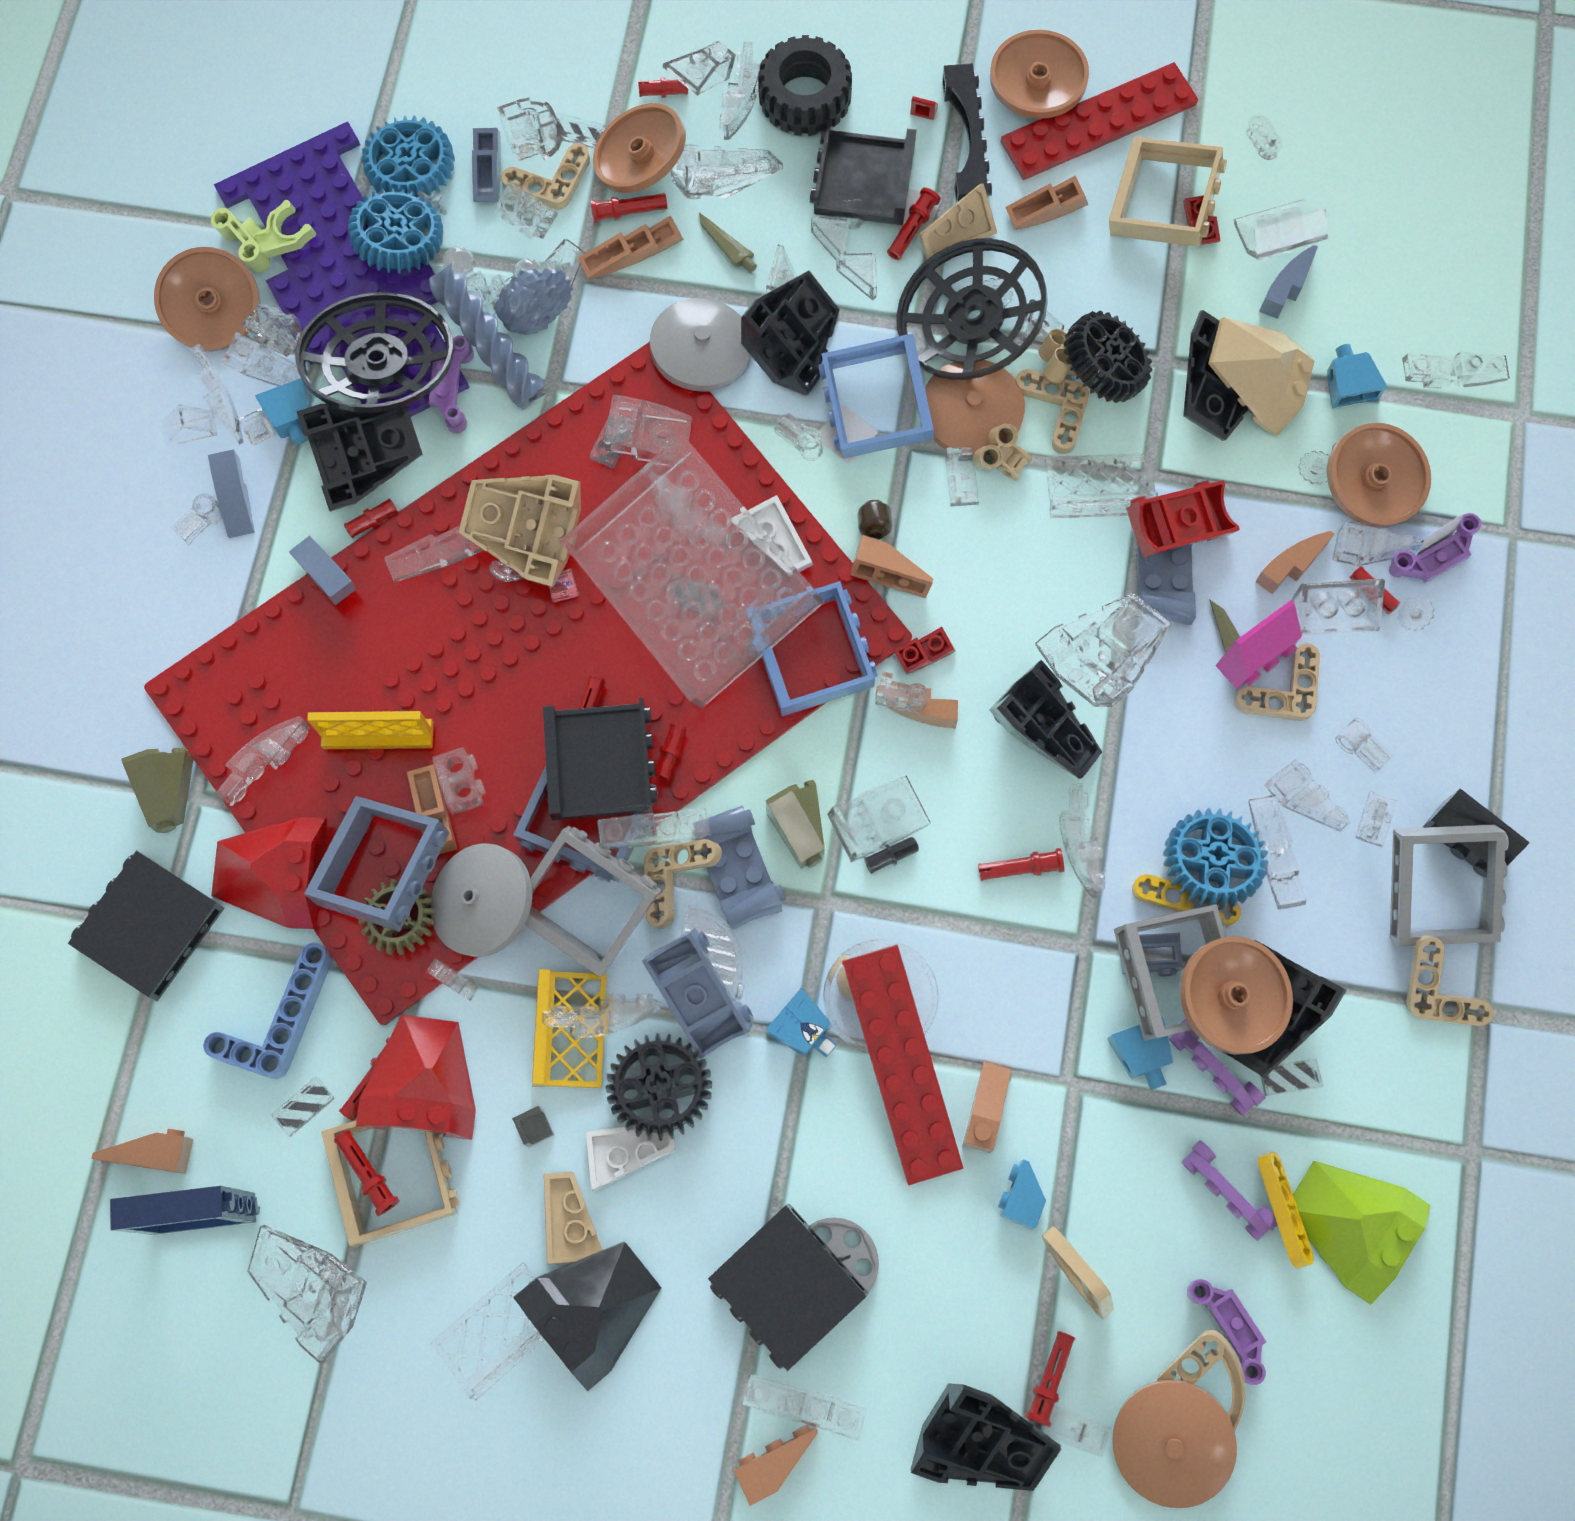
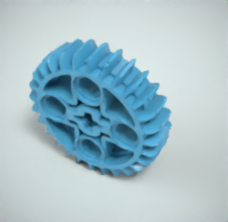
M404 115L401 121H398L396 117H394V122L391 124L385 121L384 128L377 126V134L370 133L371 140H365L366 148L362 149L363 157L361 159L365 176H367L369 184L373 186L376 193L381 192L382 189L388 193L394 188L395 192L399 193L404 189L405 194H410L414 191L416 198L420 195H428L432 198L431 192L435 190L440 193L439 185L447 186L446 179L452 178L451 171L454 170L453 162L455 161L453 147L447 134L443 133L440 126L436 127L433 121L427 124L425 117L417 121L415 115H413L411 120H407V117ZM381 154H384L385 158L378 162ZM439 156L437 164L434 165L432 161Z
M392 188L391 192L386 193L382 189L379 195L373 191L372 198L364 196L363 202L357 201L356 208H352L351 215L349 216L348 233L355 254H360L361 261L368 260L369 267L377 264L378 271L385 267L388 273H390L391 269H397L399 274L401 269H407L410 273L411 267L420 270V263L428 266L429 259L435 260L436 253H440V246L443 243L441 215L438 214L436 207H432L431 201L424 202L423 195L416 198L414 191L410 194H405L404 189L399 193L395 192L394 188ZM368 225L369 228L363 232L364 226ZM426 230L429 231L428 236L423 234Z
M1208 808L1204 815L1198 809L1193 816L1188 814L1185 816L1184 821L1179 820L1170 831L1169 837L1165 841L1166 848L1163 851V856L1167 857L1163 862V866L1170 867L1166 876H1175L1171 885L1180 884L1182 887L1179 894L1188 892V902L1194 897L1198 898V906L1207 901L1209 906L1218 903L1222 910L1226 907L1227 903L1232 908L1237 905L1238 901L1243 904L1262 885V879L1267 874V871L1264 869H1266L1269 861L1264 859L1268 851L1261 850L1265 841L1256 840L1259 831L1252 833L1249 830L1252 823L1243 825L1241 823L1243 817L1240 816L1236 820L1233 819L1232 811L1227 816L1222 815L1221 808L1217 810L1216 814H1213L1211 809ZM1202 829L1201 839L1186 838L1193 831ZM1212 830H1218L1222 836L1215 835ZM1232 836L1242 845L1232 844ZM1182 851L1190 852L1193 858L1186 857ZM1238 859L1245 860L1248 866L1240 864ZM1188 871L1198 872L1199 882L1195 880L1188 873ZM1230 877L1245 879L1237 887L1229 888ZM1209 881H1215L1219 888L1212 887Z

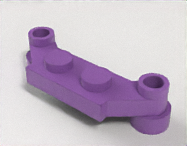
M462 335L453 338L454 355L452 364L447 375L429 395L430 407L438 409L445 418L448 430L454 434L462 433L467 428L466 417L457 407L461 364H467L474 358L472 345ZM446 359L433 362L431 380L442 369Z
M1473 513L1464 514L1454 531V535L1415 557L1407 550L1397 552L1391 560L1389 573L1396 578L1402 576L1422 579L1426 583L1467 560L1472 555L1469 551L1472 537L1481 528L1480 518Z
M1193 1030L1173 1034L1169 1038V1041L1179 1051L1185 1048L1194 1056L1191 1061L1202 1072L1207 1070L1214 1077L1212 1083L1223 1094L1227 1091L1234 1100L1230 1104L1240 1115L1243 1116L1254 1105L1258 1106L1266 1099L1264 1094L1250 1081L1243 1086L1203 1043L1198 1041L1199 1036Z
M1199 1140L1192 1147L1193 1151L1181 1162L1184 1167L1193 1175L1198 1171L1207 1180L1204 1185L1216 1197L1220 1194L1228 1202L1226 1208L1237 1219L1242 1216L1246 1220L1248 1225L1245 1229L1256 1241L1261 1239L1269 1230L1273 1231L1278 1226L1275 1215L1264 1205L1256 1211L1224 1176L1210 1164L1217 1156L1203 1141Z
M1203 1279L1192 1281L1187 1288L1188 1297L1196 1304L1206 1305L1240 1358L1245 1383L1251 1385L1262 1383L1266 1376V1370L1261 1363L1262 1345L1267 1341L1233 1289L1223 1291L1212 1287L1208 1281ZM1197 1286L1202 1291L1200 1297H1197L1194 1292ZM1249 1366L1253 1369L1251 1377H1248L1246 1373Z

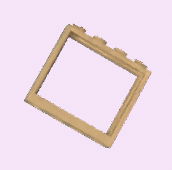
M1133 137L1109 217L1110 236L1200 247L1202 237H1207L1208 216H1213L1214 195H1219L1220 173L1224 174L1226 171L1227 160L1223 159V147ZM1142 160L1212 168L1195 227L1126 218Z
M355 1120L321 1131L349 1246L357 1247L457 1214L456 1206H459V1198L455 1188L451 1189L448 1178L452 1177L449 1162L447 1160L443 1161L441 1150L445 1147L441 1133L424 1131L444 1207L365 1233L347 1160L337 1144H335L334 1139L346 1130H350L351 1134L355 1135L372 1128L355 1127Z

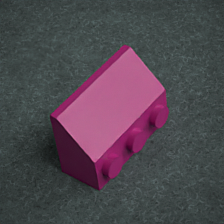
M1290 600L1237 639L1215 665L1237 690L1244 684L1251 686L1262 676L1260 674L1261 671L1265 670L1268 673L1280 662L1278 659L1281 656L1286 659L1298 649L1295 644L1301 639L1302 633L1295 603Z

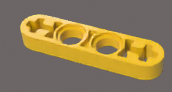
M1144 874L1140 875L1132 885L1134 896L1143 902L1175 912L1194 909L1192 905L1193 899L1188 902V892L1179 894L1180 900L1178 903L1174 904L1167 901L1165 892L1169 889H1174L1179 893L1182 887L1180 884L1172 886V881ZM1147 881L1149 882V888L1157 890L1159 885L1163 886L1159 893V899L1155 898L1158 892L1149 891L1147 894H1143V888L1139 887V885ZM1227 903L1226 906L1230 908V913L1234 914V916H1230L1227 920L1224 919V913L1219 912L1220 918H1223L1224 921L1223 926H1231L1239 920L1241 909L1238 904L1232 908Z
M1276 1152L1261 1155L1258 1157L1259 1170L1288 1257L1292 1265L1297 1269L1310 1266L1314 1262L1313 1252L1282 1161Z

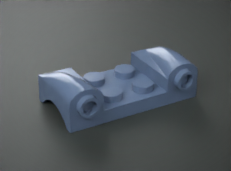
M1136 541L1138 596L1135 597L1134 609L1135 612H1138V624L1167 620L1192 625L1196 618L1195 592H1193L1192 579L1193 544L1143 558Z
M743 805L690 825L695 840L708 839L719 844L721 847L722 856L720 861L714 866L706 867L730 931L760 917L782 912L781 902L785 901L781 886H774L773 881L770 879L753 836L751 826L755 825L751 810H744ZM708 848V851L701 853V856L707 858V855L712 853V849Z
M694 928L646 955L642 962L694 1050L700 1051L698 1056L702 1059L728 1041L750 1032L752 1027L751 1021L754 1017L746 1004L742 1006L739 1002H734L707 956L709 953L707 947L710 946L707 936L703 931L698 932Z

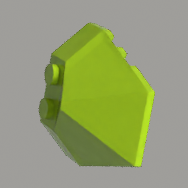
M1317 1161L1312 1162L1293 1193L1308 1240L1319 1252L1322 1260L1338 1276L1341 1284L1370 1305L1396 1279L1426 1228L1431 1206L1404 1187Z

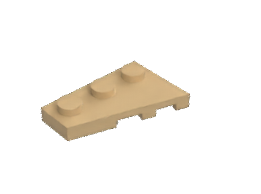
M979 184L919 234L926 259L958 242L986 238L998 233L984 184Z
M574 1173L543 1174L547 1264L574 1263L601 1251L602 1248L597 1233L588 1214Z

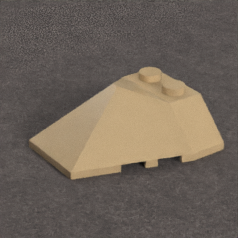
M1223 317L1220 318L1208 364L1227 388L1232 387L1240 396L1238 401L1242 406L1247 405L1254 414L1252 419L1256 424L1276 436L1280 434L1304 406L1315 361L1301 345L1284 333Z
M557 475L472 480L459 533L483 550L491 553L505 565L517 571L525 579L553 587L568 561L581 512L580 482Z

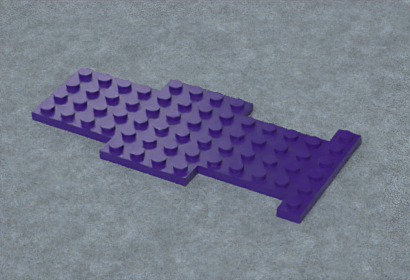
M348 121L213 184L227 209L250 199L265 228L267 227V218L270 212L278 208L283 201L288 200L295 207L296 212L283 221L281 226L282 235H294L305 224H309L316 232V236L310 239L301 249L280 255L288 270L265 280L297 340L305 326L319 312L335 302L364 293L388 292L408 295L422 300L430 306L439 302L432 294L429 285V278L435 275L430 264L426 266L420 263V270L411 267L410 273L407 269H401L400 274L397 272V269H391L390 273H388L385 267L378 271L377 264L369 267L368 260L361 261L360 254H355L348 233L349 216L351 215L352 208H356L357 201L363 202V197L339 156L360 146V142ZM368 225L364 226L363 232L369 228ZM375 306L356 309L342 314L336 319L344 328L361 321L375 319ZM386 306V319L402 321L414 327L423 317V315L409 309ZM431 322L422 332L429 342L431 353L445 350L446 343L437 327ZM326 324L314 336L307 352L323 355L327 344L336 333ZM375 328L362 330L354 333L353 336L358 339L362 336L375 333ZM386 328L385 334L393 335L398 339L403 338L407 334L393 328ZM416 339L406 347L408 357L424 355L422 347ZM342 341L335 349L334 355L345 358V353L349 346ZM374 358V359H372L371 361L377 362V361H380V360H382V359H376V358ZM433 362L426 376L419 383L420 385L425 386L431 381ZM422 365L408 366L404 376L413 380L419 373ZM342 367L346 377L350 376L347 368ZM461 370L458 394L470 388ZM396 382L383 385L380 388V394L392 392L402 386ZM360 383L352 385V388L357 393H369L370 386ZM407 391L394 398L378 400V404L401 399L413 394V392ZM430 393L418 401L407 405L411 417L430 408ZM360 400L361 404H366L367 402L366 400Z

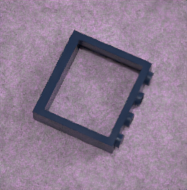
M226 1186L110 1199V1230L157 1235L255 1223L256 1215L260 1213V1206H258L257 1197H255L254 1192Z

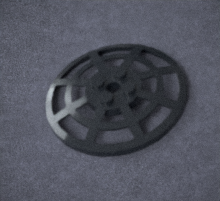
M976 238L950 245L927 259L913 273L904 287L896 313L898 335H908L907 323L922 324L924 336L931 348L918 355L920 368L937 377L950 380H969L995 373L1020 357L1040 332L1048 305V293L1044 276L1035 260L1026 251L1004 240ZM983 251L1005 253L1015 257L1019 262L1011 273L998 267L983 266ZM973 252V267L960 270L945 280L935 271L936 268L950 259ZM1027 267L1038 282L1041 300L1028 304L1024 290L1018 282L1019 277ZM983 275L996 276L1004 281L994 290L987 285H983ZM973 276L972 285L964 287L957 292L951 287L954 283ZM927 277L936 288L928 298L923 314L908 313L915 292ZM1012 287L1017 294L1019 306L1005 308L1001 298ZM944 294L949 299L944 313L932 314L936 302ZM972 311H980V314L976 318H968L969 314ZM1040 311L1036 324L1027 339L1020 346L1014 343L1013 340L1022 329L1026 314ZM1018 316L1016 324L1008 336L999 331L1004 319ZM931 324H944L949 334L937 343L932 335ZM992 338L999 344L995 348L977 355L978 343ZM955 341L967 344L966 356L956 355L945 349ZM1004 349L1011 353L1008 357L992 366L973 371L975 362L991 358ZM940 355L947 360L964 363L962 373H950L937 370L926 362Z
M364 293L335 302L313 317L298 338L295 349V362L305 387L324 403L352 412H385L418 401L440 384L452 364L454 355L453 337L449 325L443 316L422 300L398 293ZM375 306V319L361 321L347 328H344L336 319L347 312ZM386 306L409 309L423 315V317L414 327L402 321L386 319ZM431 322L437 326L443 335L446 343L445 350L431 353L429 342L422 334ZM327 324L336 335L327 344L323 355L308 353L307 350L312 339ZM375 328V333L368 334L358 339L353 336L354 333L362 330ZM386 328H393L407 334L403 338L398 339L393 335L385 334ZM416 339L422 347L424 355L408 357L406 347ZM342 341L349 346L346 350L345 358L332 357L335 349ZM374 358H376V359H382V360L377 361V362L371 361V360L374 359ZM446 359L442 369L434 379L425 386L419 384L426 376L432 362ZM306 362L322 365L324 376L330 386L319 390L316 389L308 378ZM422 365L419 373L413 380L404 376L408 366ZM331 366L347 368L350 376L338 382L332 375ZM396 382L402 386L392 392L380 394V388L383 385ZM356 383L370 386L368 394L357 393L347 388ZM407 391L413 392V394L401 399L378 404V400L394 398ZM340 392L350 398L366 400L367 402L366 404H353L339 401L329 396Z

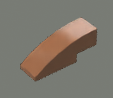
M1075 175L1054 187L1050 183L1005 208L1017 230L1052 221L1089 204Z
M1332 531L1320 533L1289 547L1262 570L1255 582L1271 594L1276 591L1287 576L1297 582L1328 545L1334 533Z
M895 686L876 687L875 699L894 712L920 723L956 729L958 700L931 699V688H923L926 691L924 693L919 689L906 691L907 687H904V691L902 690L903 687L899 690Z
M434 764L407 772L416 813L438 819L450 832L445 841V846L441 848L438 855L457 850L450 817Z

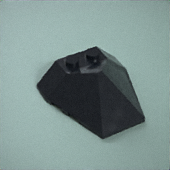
M810 270L751 303L741 317V344L773 383L802 395H809L821 377L819 371V364L822 363L821 354L828 352L826 349L827 342L833 335L840 309Z
M1200 310L1190 336L1183 417L1221 441H1226L1244 419L1243 415L1249 408L1247 405L1242 406L1238 401L1240 396L1232 387L1227 388L1208 364L1220 321L1206 311Z
M322 403L296 411L304 436L310 443L323 482L321 488L330 512L356 504L423 455L407 405L385 412L362 413L342 410Z
M1039 660L1004 692L989 711L998 723L1023 744L1078 779H1081L1102 754V750L1087 725L1079 723L1073 713L1076 709L1072 701L1067 703L1060 691L1063 686L1059 679L1042 660Z
M1266 945L1264 946L1282 963L1291 983L1293 1007L1289 1023L1277 1041L1263 1050L1240 1055L1225 1053L1264 1078L1333 1015L1347 991L1330 980L1291 961Z
M623 1241L589 1255L584 1259L536 1277L513 1298L569 1371L589 1391L612 1371L662 1287L627 1243Z
M948 1383L922 1425L910 1470L912 1474L937 1483L948 1484V1479L966 1480L967 1485L977 1486V1482L995 1483V1488L1034 1491L1061 1451V1445L992 1394L964 1384Z

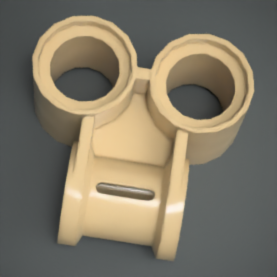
M1060 329L1050 330L1038 350L1040 358L1047 362L1044 368L1045 376L1055 383L1063 382L1068 374L1077 376L1075 371H1070L1072 365L1066 363V359L1069 356L1064 354L1066 347L1063 343L1066 340L1065 335L1067 333Z
M1002 424L990 430L988 434L990 445L975 451L973 463L978 469L984 471L998 467L1004 475L1017 481L1026 463H1030L1033 458L1028 452L1015 444L1018 439L1017 429L1011 424ZM1000 430L1007 434L1006 443H1002L999 440L998 434ZM985 451L992 455L990 465L985 463L983 459Z

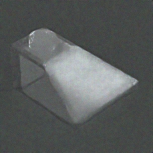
M718 40L694 47L664 62L662 68L698 96L730 79L736 54Z

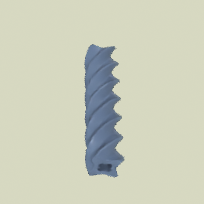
M452 263L447 265L441 272L429 278V285L432 294L445 306L451 320L460 326L465 339L476 347L478 356L491 368L497 382L506 388L511 401L517 407L524 410L535 400L543 397L545 393H542L544 389L542 378L528 372L527 358L522 354L513 352V340L508 334L498 332L497 318L491 313L482 311L481 296L475 292L467 291L466 276L461 272L453 271Z

